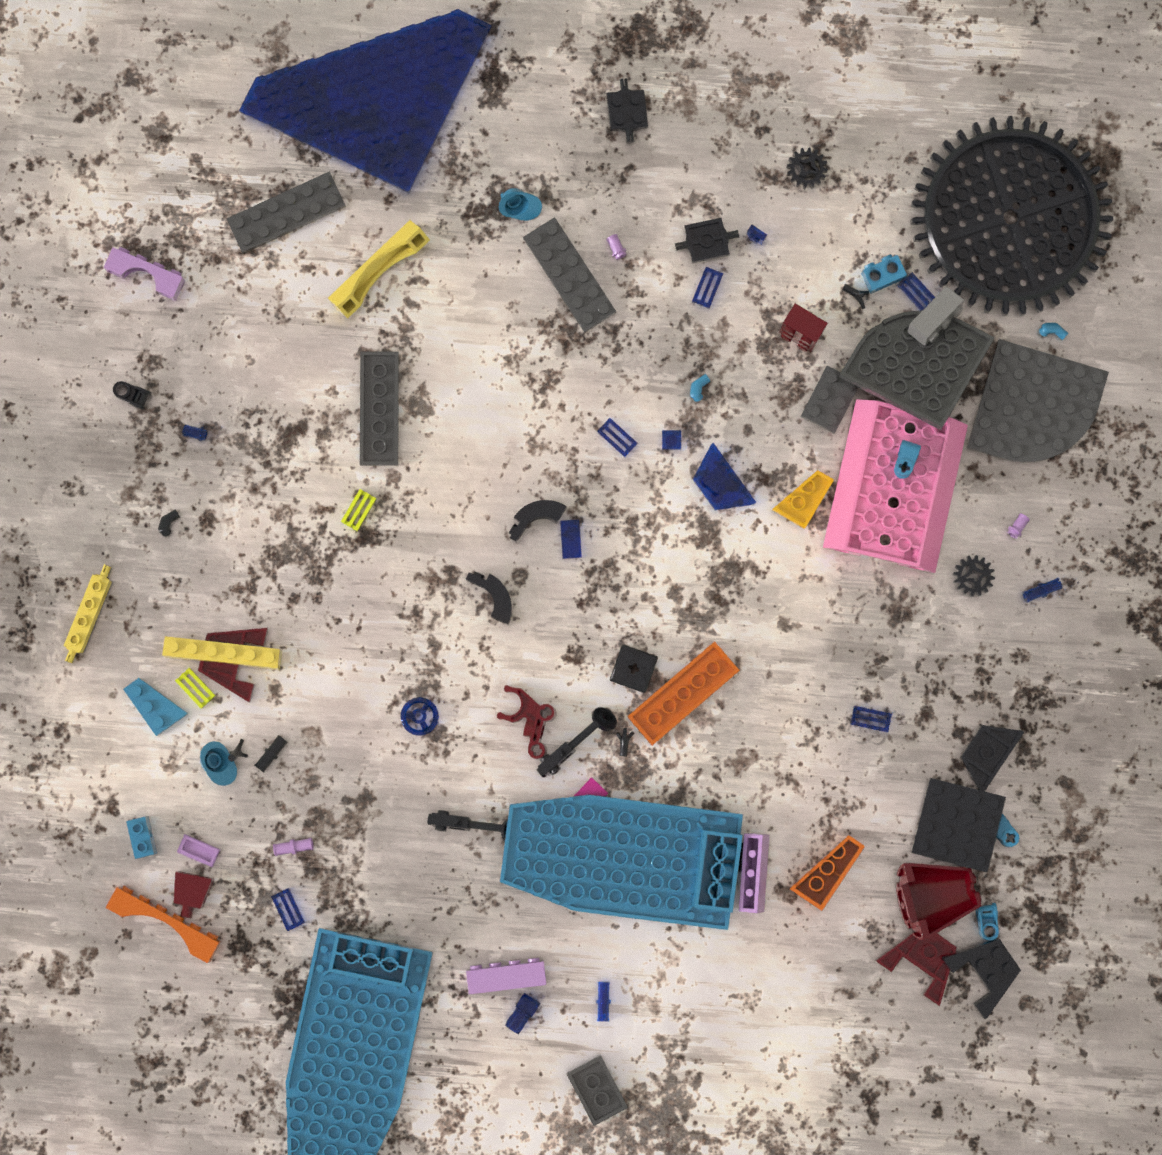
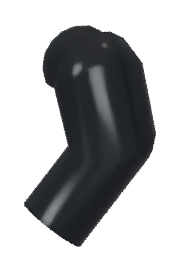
M176 509L164 515L160 520L158 531L163 537L171 534V522L180 518Z

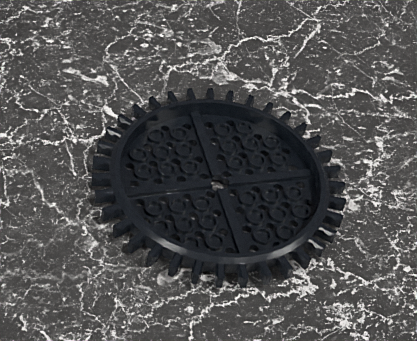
M1012 116L1007 117L1005 122L1006 129L1002 130L997 129L995 118H990L988 124L990 132L982 133L978 122H975L972 125L975 137L970 140L967 139L965 133L960 129L956 133L957 139L961 142L959 147L954 148L948 140L942 143L943 148L950 154L946 159H943L934 152L931 155L930 159L940 166L937 172L923 167L921 174L932 179L930 186L916 183L914 188L918 192L927 194L925 201L913 200L911 202V207L924 209V217H914L910 220L911 225L923 224L925 228V233L915 235L913 241L921 242L927 240L930 247L922 250L918 255L919 258H926L933 254L937 261L929 267L927 272L931 274L937 269L942 268L946 276L940 280L938 285L943 287L952 280L958 285L954 290L957 295L960 296L963 289L970 292L972 295L967 305L970 308L976 303L977 297L986 299L984 313L987 314L992 309L993 301L1002 303V316H1007L1009 303H1018L1019 315L1024 316L1027 310L1025 302L1030 301L1034 302L1037 313L1043 311L1041 298L1045 296L1050 298L1054 307L1060 304L1055 292L1061 288L1071 298L1075 295V292L1068 283L1073 278L1082 286L1088 283L1086 277L1079 272L1082 267H1086L1094 273L1099 268L1095 263L1088 260L1091 253L1099 257H1104L1107 253L1103 248L1095 246L1097 238L1110 240L1112 236L1108 232L1099 231L1100 223L1108 224L1113 221V216L1100 215V207L1111 205L1112 199L1098 200L1097 191L1104 190L1108 183L1100 182L1094 185L1091 176L1096 175L1100 171V166H1095L1087 171L1082 163L1088 160L1091 153L1087 151L1077 158L1071 152L1077 146L1078 140L1076 138L1067 147L1060 144L1059 140L1064 132L1061 128L1055 133L1053 139L1044 135L1048 122L1044 121L1040 125L1038 133L1029 131L1030 117L1025 118L1022 123V130L1013 128L1014 120ZM1012 145H1017L1018 150H1013ZM998 150L1001 155L996 156L994 151ZM1040 156L1042 158V162H1038L1036 160V157ZM976 157H982L983 161L978 162ZM963 162L965 167L960 168L958 163ZM1019 162L1024 163L1025 167H1024V168H1020V167L1018 166V163H1019ZM1005 168L1007 173H1001L1000 169ZM1061 168H1065V169H1066V173H1065V174H1063V173L1060 172V169H1061ZM987 174L989 176V179H983L982 175ZM1047 174L1049 178L1045 180L1042 175ZM965 180H970L971 185H966ZM1029 180L1031 185H1026L1024 181ZM947 186H952L953 191H948ZM1007 186H1012L1013 191H1008ZM1071 186L1073 190L1068 191L1066 187ZM989 192H994L995 197H990ZM1049 192H1054L1055 197H1050ZM971 198H976L977 203H972ZM1031 198H1036L1037 203H1032ZM957 203L959 205V209H955L953 207V204ZM1017 203L1019 209H1014L1013 204ZM1074 203L1079 205L1078 209L1073 208ZM936 209L941 210L942 214H941V215H937V214L935 213V210H936ZM999 209L1001 211V215H997L995 213V210ZM1056 209H1059L1061 211L1060 215H1057L1055 213ZM1010 210L1015 212L1018 216L1017 222L1007 224L1004 219L1005 212ZM982 215L983 221H979L977 216ZM1038 215L1043 216L1042 221H1039L1037 219ZM964 221L966 226L961 227L959 222ZM1020 221H1024V222H1025V226H1024V227H1021V226L1019 225V222H1020ZM1079 221H1084L1085 226L1081 227ZM946 227L948 229V232L943 233L941 231V228ZM1006 227L1008 231L1003 233L1001 228ZM1061 227H1066L1067 232H1062ZM988 233L990 238H984L983 234ZM1043 233H1048L1050 237L1048 239L1044 238ZM971 239L972 244H966L965 240ZM1030 239L1032 243L1028 245L1025 240ZM1071 244L1074 247V249L1069 250L1067 246ZM953 245L954 250H949L947 246ZM1013 245L1014 250H1009L1007 246ZM991 250L995 251L996 256H991L989 252ZM1051 250L1055 251L1056 256H1051L1049 252ZM976 256L978 262H973L972 257ZM1032 257H1037L1038 262H1033ZM958 262L960 268H955L954 263ZM1018 262L1020 268H1015L1014 263ZM1000 268L1002 274H997L996 269ZM1056 268H1060L1062 274H1057ZM1038 274H1042L1044 280H1040ZM978 275H984V280L978 279ZM1020 280H1025L1026 286H1022ZM1002 286H1007L1008 292H1004Z

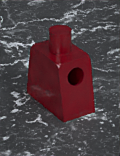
M181 871L175 872L174 903L182 905L181 917L192 918L194 908L201 909L204 907L214 878Z

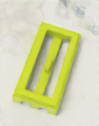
M359 489L341 522L358 532L377 498ZM361 495H363L364 498L362 499L361 503L359 504L358 508L356 509V511H355L354 515L352 516L351 520L348 522V521H347L348 517L350 516L351 512L353 511L354 507L356 506V504H357L358 500L360 499ZM369 498L371 501L366 507L364 513L362 514L356 526L353 525L361 509L363 508L364 504Z
M188 668L175 680L201 709L216 696L191 668ZM188 674L210 695L208 698L187 677ZM183 679L194 689V691L204 700V702L201 703L198 700V698L184 685V683L182 682Z

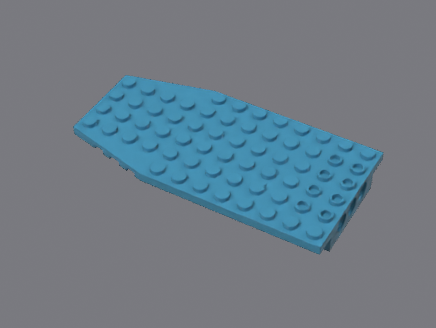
M590 794L510 804L500 882L573 911L728 930L730 912L733 913L743 836L741 834L743 814Z
M323 928L318 929L286 1077L288 1155H377L401 1105L431 964L432 951Z

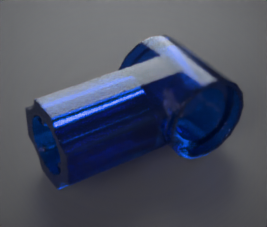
M524 993L505 1026L519 1035L541 1003Z

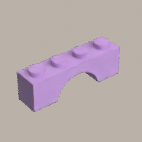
M112 248L104 265V269L107 272L123 279L133 272H147L154 277L158 294L174 301L177 300L185 282L181 276L182 273L173 269L171 271L165 270V266L157 262L153 264L146 262L147 258L141 255L132 256L129 254L130 251L125 248Z

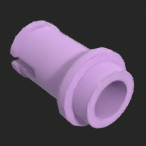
M617 234L611 235L606 239L613 252L612 256L616 260L627 255V250L623 248Z
M1020 513L1013 525L1008 527L1009 531L1007 533L1015 539L1021 537V532L1030 519Z

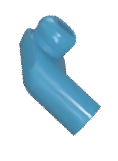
M1044 323L1039 329V333L1044 337L1049 333H1054L1063 340L1068 335V332L1058 323Z
M706 374L691 384L690 396L695 402L702 400V387L710 382Z

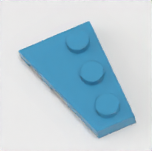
M140 678L123 689L156 736L188 715L186 711Z

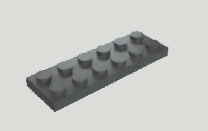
M329 171L227 218V221L241 252L244 254L346 207Z
M555 217L523 237V240L584 333L616 313L613 305Z
M360 352V466H398L399 352Z

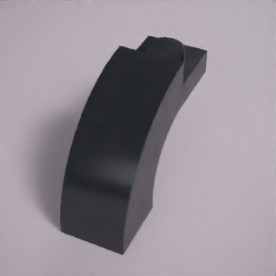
M539 500L524 506L514 516V520L519 522V524H514L510 529V540L517 543L528 525L535 520L547 519L557 524L567 506L553 500Z
M476 571L473 574L468 573L466 581L487 590L493 597L494 609L491 618L509 626L512 617V603L503 583L490 573L487 580H484V575Z

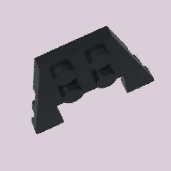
M999 938L942 957V960L952 973L969 962L986 986L989 993L973 1004L984 1019L988 1018L1021 971Z

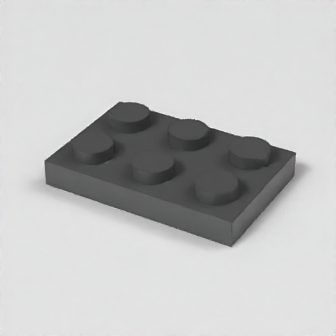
M826 366L801 417L835 434L858 387L840 378L841 372Z
M601 1055L566 1073L593 1126L628 1108Z

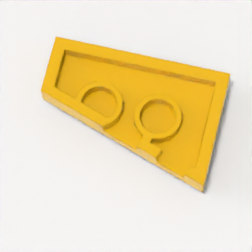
M817 470L776 505L772 511L805 529L834 479Z

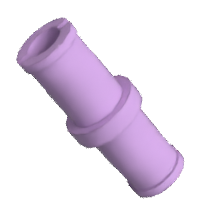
M312 838L296 841L291 839L290 842L273 844L275 856L289 853L294 855L297 852L314 850Z

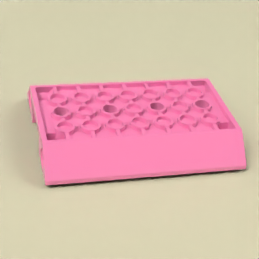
M856 399L823 548L857 556L865 555L895 562L900 566L935 573L968 425L949 417L942 430H939L889 403ZM908 423L915 426V432L912 434L905 431V425ZM902 440L921 445L913 471L905 479L898 478L894 473ZM896 498L899 502L898 507L891 508L888 505V500ZM882 535L889 536V545H882L880 543Z

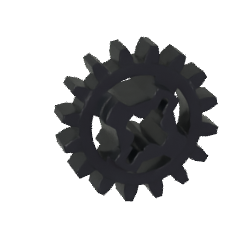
M811 147L808 148L807 152L801 148L800 154L796 151L793 153L795 158L789 157L788 161L792 164H787L786 166L787 169H790L787 172V176H792L790 182L796 181L797 188L802 184L804 190L807 185L813 189L814 183L819 186L821 184L820 179L825 180L826 176L822 173H827L828 171L827 168H824L827 165V161H822L824 155L818 156L817 149L813 153L811 152ZM815 161H817L819 168L816 167ZM808 165L810 166V170L806 172L804 171V168ZM795 169L799 171V177L796 174Z
M975 555L972 560L970 556H967V561L961 559V566H955L958 572L953 573L954 576H957L953 583H959L957 590L964 589L963 595L970 592V597H973L975 593L979 597L981 596V591L984 593L988 592L987 586H993L990 580L995 579L994 576H991V573L995 570L989 569L991 563L985 564L984 557L978 560V555ZM976 564L983 567L984 570L977 568ZM967 566V572L962 576V571ZM972 571L974 574H982L975 579H967L972 574ZM983 577H986V581L981 587V580ZM964 583L971 584L972 588L967 587Z

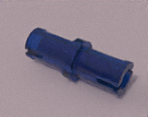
M1055 578L1044 584L1041 582L1029 590L1022 591L1025 602L1028 603L1040 597L1045 598L1047 594L1059 589L1061 590L1063 587L1059 578Z
M598 982V1000H596V1004H598L597 1021L609 1022V1004H611V1000H609L610 982Z

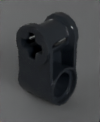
M119 381L113 386V393L118 399L138 409L145 410L144 405L147 398L152 394L150 391L124 381ZM120 387H127L125 395H118Z

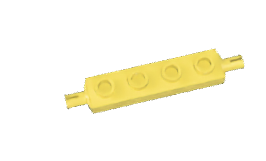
M104 564L100 575L92 574L63 645L69 650L65 659L67 662L73 663L76 653L84 652L112 583L107 578L112 568Z

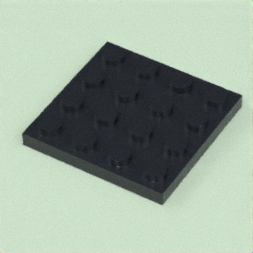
M930 778L912 853L988 873L1006 797Z

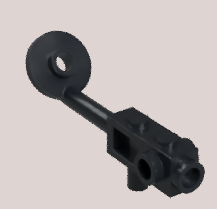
M604 707L596 708L592 713L593 722L571 742L563 743L551 755L546 754L541 758V764L536 769L543 778L550 774L552 776L561 769L559 766L576 752L574 748L597 728L603 731H612L617 725L615 715Z
M438 810L437 813H429L427 823L435 827V830L446 832V829L470 831V828L501 832L502 839L505 842L508 818L503 824L471 821L469 817L449 815L448 811Z

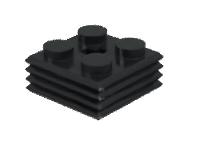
M623 644L610 681L646 693L658 657ZM637 664L639 672L631 674V670L628 669L629 665Z

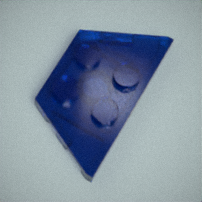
M712 443L693 477L696 486L714 511L754 505L756 501L716 445Z

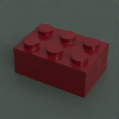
M795 303L785 318L779 333L781 338L787 342L793 341L798 344L797 347L800 350L812 352L828 323Z

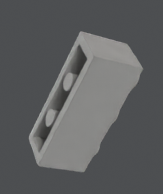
M946 286L910 323L908 333L924 346L929 342H934L939 335L938 332L941 329L945 330L950 325L951 319L961 314L964 299Z

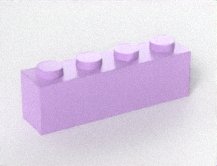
M744 833L739 899L740 912H764L769 849L768 834Z
M539 957L529 958L526 963H520V960L509 961V965L502 966L501 962L490 963V967L482 968V965H472L466 971L469 994L547 984L544 960L540 961Z

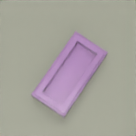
M184 834L177 852L213 867L221 849Z

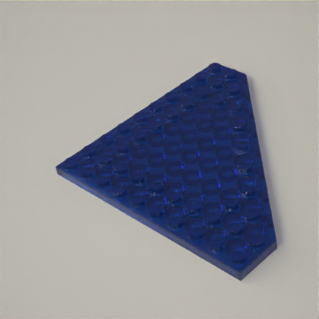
M456 9L451 11V13L442 16L438 15L424 22L400 28L398 31L388 32L376 36L374 39L326 53L324 56L315 59L311 58L297 65L276 70L274 73L258 76L248 91L239 112L409 194L492 25Z

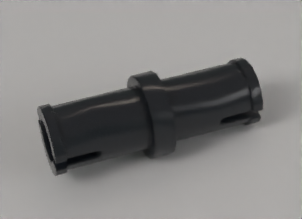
M278 735L269 748H265V753L254 766L264 773L272 761L278 758L277 755L288 742Z

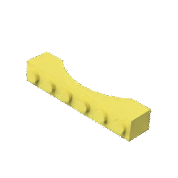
M409 220L335 290L328 299L348 319L362 305L371 286L387 269L398 261L416 254L430 239L419 226Z
M165 636L162 656L172 659L211 661L280 670L282 651L275 648Z

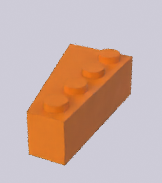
M848 835L794 884L790 890L823 911L865 846Z

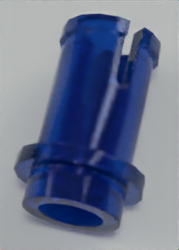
M185 424L182 436L195 438L201 442L207 439L208 430L205 427L198 428Z

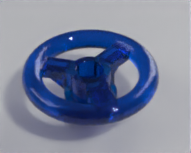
M417 697L405 703L401 710L400 719L407 732L422 736L434 730L438 723L439 714L437 707L432 701L423 697ZM413 704H424L421 709L417 708L412 713H407V710ZM430 707L433 713V720L427 726L425 722L427 718L426 711ZM417 713H422L423 718L421 720L416 719ZM406 719H412L414 723L420 724L422 730L413 729Z

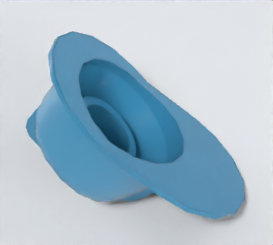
M511 188L500 195L499 211L506 217L528 221L536 218L541 213L542 203L538 197L532 194L525 193L518 188Z
M213 741L203 746L200 752L201 767L215 784L226 786L235 780L237 767L234 761H229L228 756L230 754L226 747L220 742Z

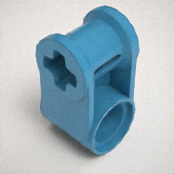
M902 440L894 467V473L898 478L905 479L910 476L917 461L921 445ZM902 465L906 466L905 473L901 472Z
M1002 813L997 839L1004 847L1009 848L1018 844L1019 834ZM1006 834H1012L1014 836V838L1012 839L1013 843L1011 841L1008 843L1006 842Z
M994 902L991 905H983L975 910L979 935L984 940H994L999 935L997 905ZM987 926L993 928V935L991 937H987L984 933Z

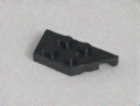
M981 725L960 756L978 790L985 791L1024 734V731Z

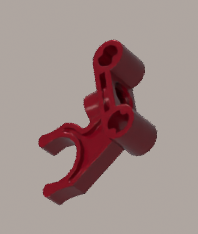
M505 685V692L515 693L520 697L521 707L513 715H505L499 712L497 718L512 723L526 718L523 736L530 738L528 753L534 759H541L547 754V747L541 743L545 724L556 718V709L549 704L540 706L523 689ZM547 708H550L552 711L551 716L548 715L547 718H544L543 710L547 711ZM540 745L539 748L542 749V753L536 756V752L533 749L535 746Z

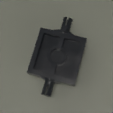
M625 78L624 81L620 79V91L606 93L610 131L626 132V143H630V141L633 143V131L648 128L644 90L628 89V79Z
M722 217L684 225L686 240L675 243V249L677 251L687 248L692 263L730 255L728 240L739 238L738 230L727 232L723 226Z

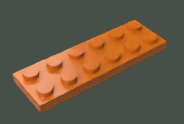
M714 641L627 717L653 746L740 670Z

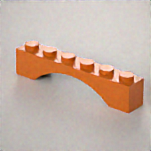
M125 885L123 887H116L105 908L121 917L144 915L165 922L182 937L191 955L206 963L211 962L221 943L218 940L219 936L210 931L208 933L201 931L202 927L193 922L191 924L183 921L184 917L177 913L172 915L166 912L167 908L160 904L156 906L151 904V899L141 894L140 896L133 894L134 890Z

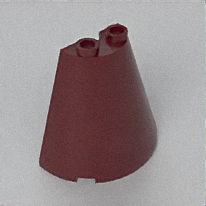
M904 863L898 869L897 876L900 877V882L896 883V892L899 908L907 928H912L914 931L913 936L919 940H926L982 906L981 895L974 888L976 876L971 868Z

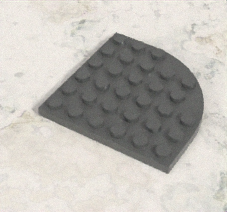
M923 310L903 312L884 319L882 323L871 328L863 336L839 377L942 430L995 337L953 317L950 325L945 330L941 329L938 332L939 335L935 341L929 342L924 346L908 333L910 323Z
M999 339L967 449L1000 459L1022 463L1043 461L1063 453L1084 436L1094 421L1109 372Z

